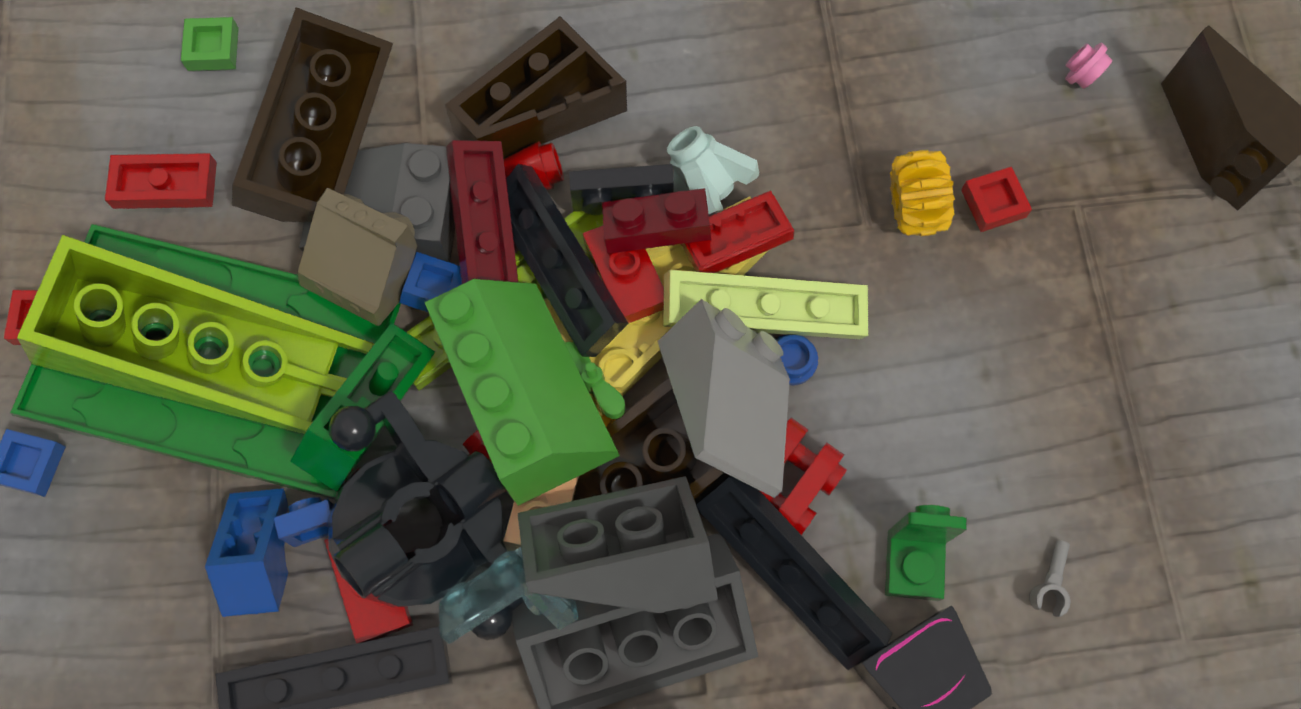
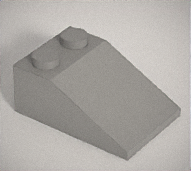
M701 299L657 341L694 456L775 498L782 492L790 382V378L780 358L783 356V350L779 343L767 332L761 331L756 333L745 326L743 321L730 309L724 308L719 310Z

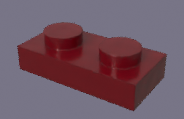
M705 188L602 202L604 242L607 254L712 240Z

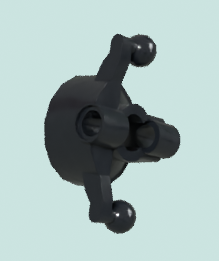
M392 391L387 392L365 408L346 406L339 409L332 416L329 423L330 437L339 448L346 451H359L366 448L374 439L376 424L382 420L397 446L394 451L361 466L338 491L328 517L329 551L341 577L364 599L367 598L391 607L432 604L457 591L477 567H485L503 585L506 591L501 595L487 593L477 597L468 609L467 622L471 631L479 638L494 640L503 636L511 626L512 611L534 593L528 592L523 569L500 543L503 536V525L499 496L505 493L506 489L500 482L493 464L478 451L468 456L464 451L438 441L425 440L411 415ZM426 497L436 506L443 526L440 527L439 536L432 547L417 548L411 552L404 553L398 542L384 526L397 520L400 508L411 499L421 500Z

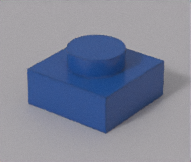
M416 252L399 303L428 312L424 302L462 284L460 266Z
M6 429L0 442V486L45 497L66 446L52 440Z
M312 497L291 504L288 507L289 513L273 518L278 538L293 547H297L328 536V517L333 503L328 499L322 501L320 497Z

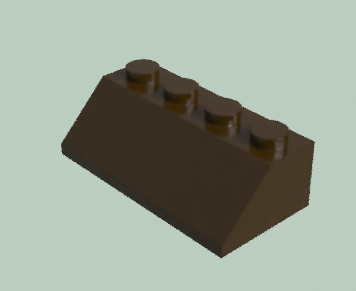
M295 8L232 184V206L281 222H312L316 204L327 188L340 194L345 193L393 46L392 42L300 8Z

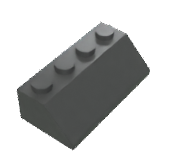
M720 533L707 536L718 597L716 601L698 604L688 609L654 613L534 593L512 611V624L515 640L539 709H597L759 657L740 571L724 537Z

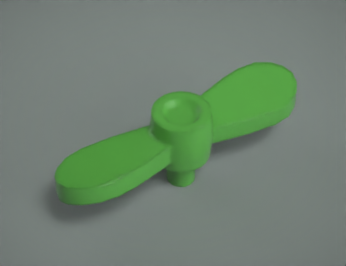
M565 342L589 393L594 394L602 413L611 419L621 418L625 413V400L622 395L605 381L600 367L592 363L589 357L581 356L574 342Z

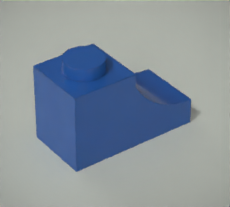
M284 488L229 494L205 564V569L222 617L279 612L288 570L285 559V542L278 538L273 518L287 513L288 501Z

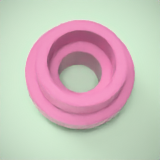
M1088 43L1085 44L1066 63L1065 66L1070 69V72L1065 77V80L1070 84L1076 82L1082 89L1091 85L1113 61L1106 54L1108 48L1103 43H1099L1094 48Z

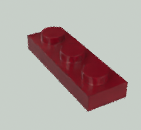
M452 140L446 146L462 284L472 279L518 282L502 142Z

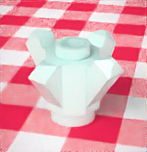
M693 126L680 132L671 140L667 147V152L671 157L670 164H672L674 169V192L705 188L709 216L724 210L721 200L731 193L734 188V182L739 181L747 185L759 176L757 160L717 142L712 135L704 133L698 126Z

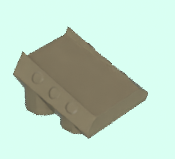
M327 188L316 204L299 265L298 278L300 286L379 326L400 302L402 290L417 249L413 224L404 215L396 212L381 213L366 206L357 197L349 194H340Z

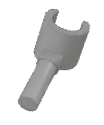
M1056 541L1045 582L1035 586L1029 598L1032 607L1040 610L1044 594L1049 590L1053 591L1057 599L1056 605L1053 608V616L1056 617L1066 614L1071 602L1068 592L1065 588L1061 587L1063 582L1062 575L1070 547L1068 542Z

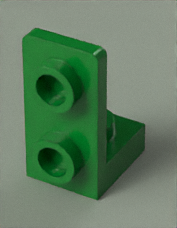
M919 505L915 507V512L907 513L889 529L887 536L885 596L932 601L943 600L945 591L946 543L967 530V518L950 516V508Z

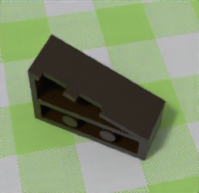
M560 16L446 103L445 107L453 132L459 140L501 141L503 159L538 141L544 144L626 112L627 85L626 80Z

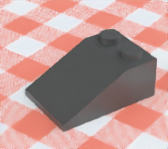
M401 143L359 150L344 194L361 199L366 206L381 213L396 212L408 217L415 231L416 252L450 263L455 234V221L446 146ZM304 222L299 246L301 251H304L311 222Z
M686 476L518 513L525 582L529 593L654 613L688 609L698 604L718 600L709 541Z

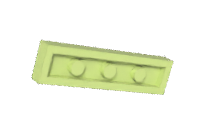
M669 270L664 274V327H673L694 305L703 299L719 310L724 308L730 309L743 321L745 326L756 333L765 331L770 334L862 339L868 336V285Z

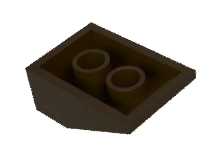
M1208 25L1200 32L1162 81L1161 85L1200 177L1211 186L1218 197L1228 201L1238 211L1301 154V105Z
M668 378L627 410L621 418L616 419L606 427L620 456L580 475L573 501L686 476L695 504H697L707 492L727 477L728 474L695 458L670 379Z

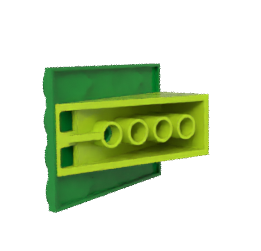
M92 224L84 242L62 235L18 334L17 339L31 362V366L10 413L12 416L89 437L93 436L151 453H159L243 477L254 478L309 494L334 499L337 494L335 490L297 467L290 460L308 427L391 322L395 323L401 303H398L385 320L377 326L301 287L297 274ZM154 337H161V338H163L162 340H158V341L150 340L151 338H154Z

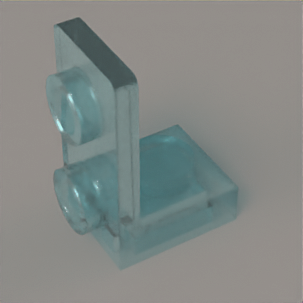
M519 547L515 551L503 553L493 562L491 567L467 583H459L448 591L439 602L440 637L450 644L520 597H522L526 606L536 616L544 614L560 631L579 618L576 601L529 593L525 582L522 547Z

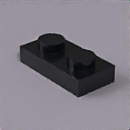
M672 164L569 171L573 212L583 211L590 215L603 214L602 202L673 193L674 190Z

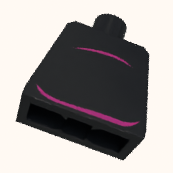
M952 605L933 614L888 643L883 649L854 666L857 674L888 709H972L992 695L991 686Z

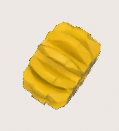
M928 150L912 151L905 155L896 156L890 172V190L894 219L897 221L898 229L903 234L919 235L920 237L935 235L936 232L948 230L955 214L953 208L955 197L953 195L950 166L946 163V157L941 151L928 152Z

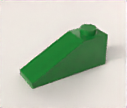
M391 322L308 427L290 462L337 492L385 426V423L382 420L376 424L374 439L366 448L359 451H346L339 448L330 437L329 423L332 416L339 409L346 406L365 408L389 391H392L401 402L432 359L435 351Z

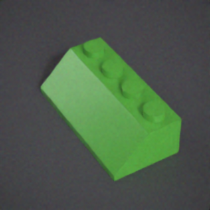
M472 279L424 302L497 476L518 506L620 456L536 284Z

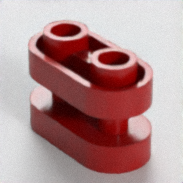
M791 417L787 421L784 465L789 461L805 473L787 498L781 493L775 498L762 491L761 493L802 535L817 514V512L808 507L820 490L829 496L847 469L839 464L845 454L828 442H826L818 455L802 445L801 441L809 429Z

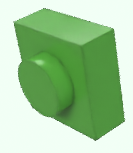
M233 17L184 19L181 62L187 71L236 69L239 27Z

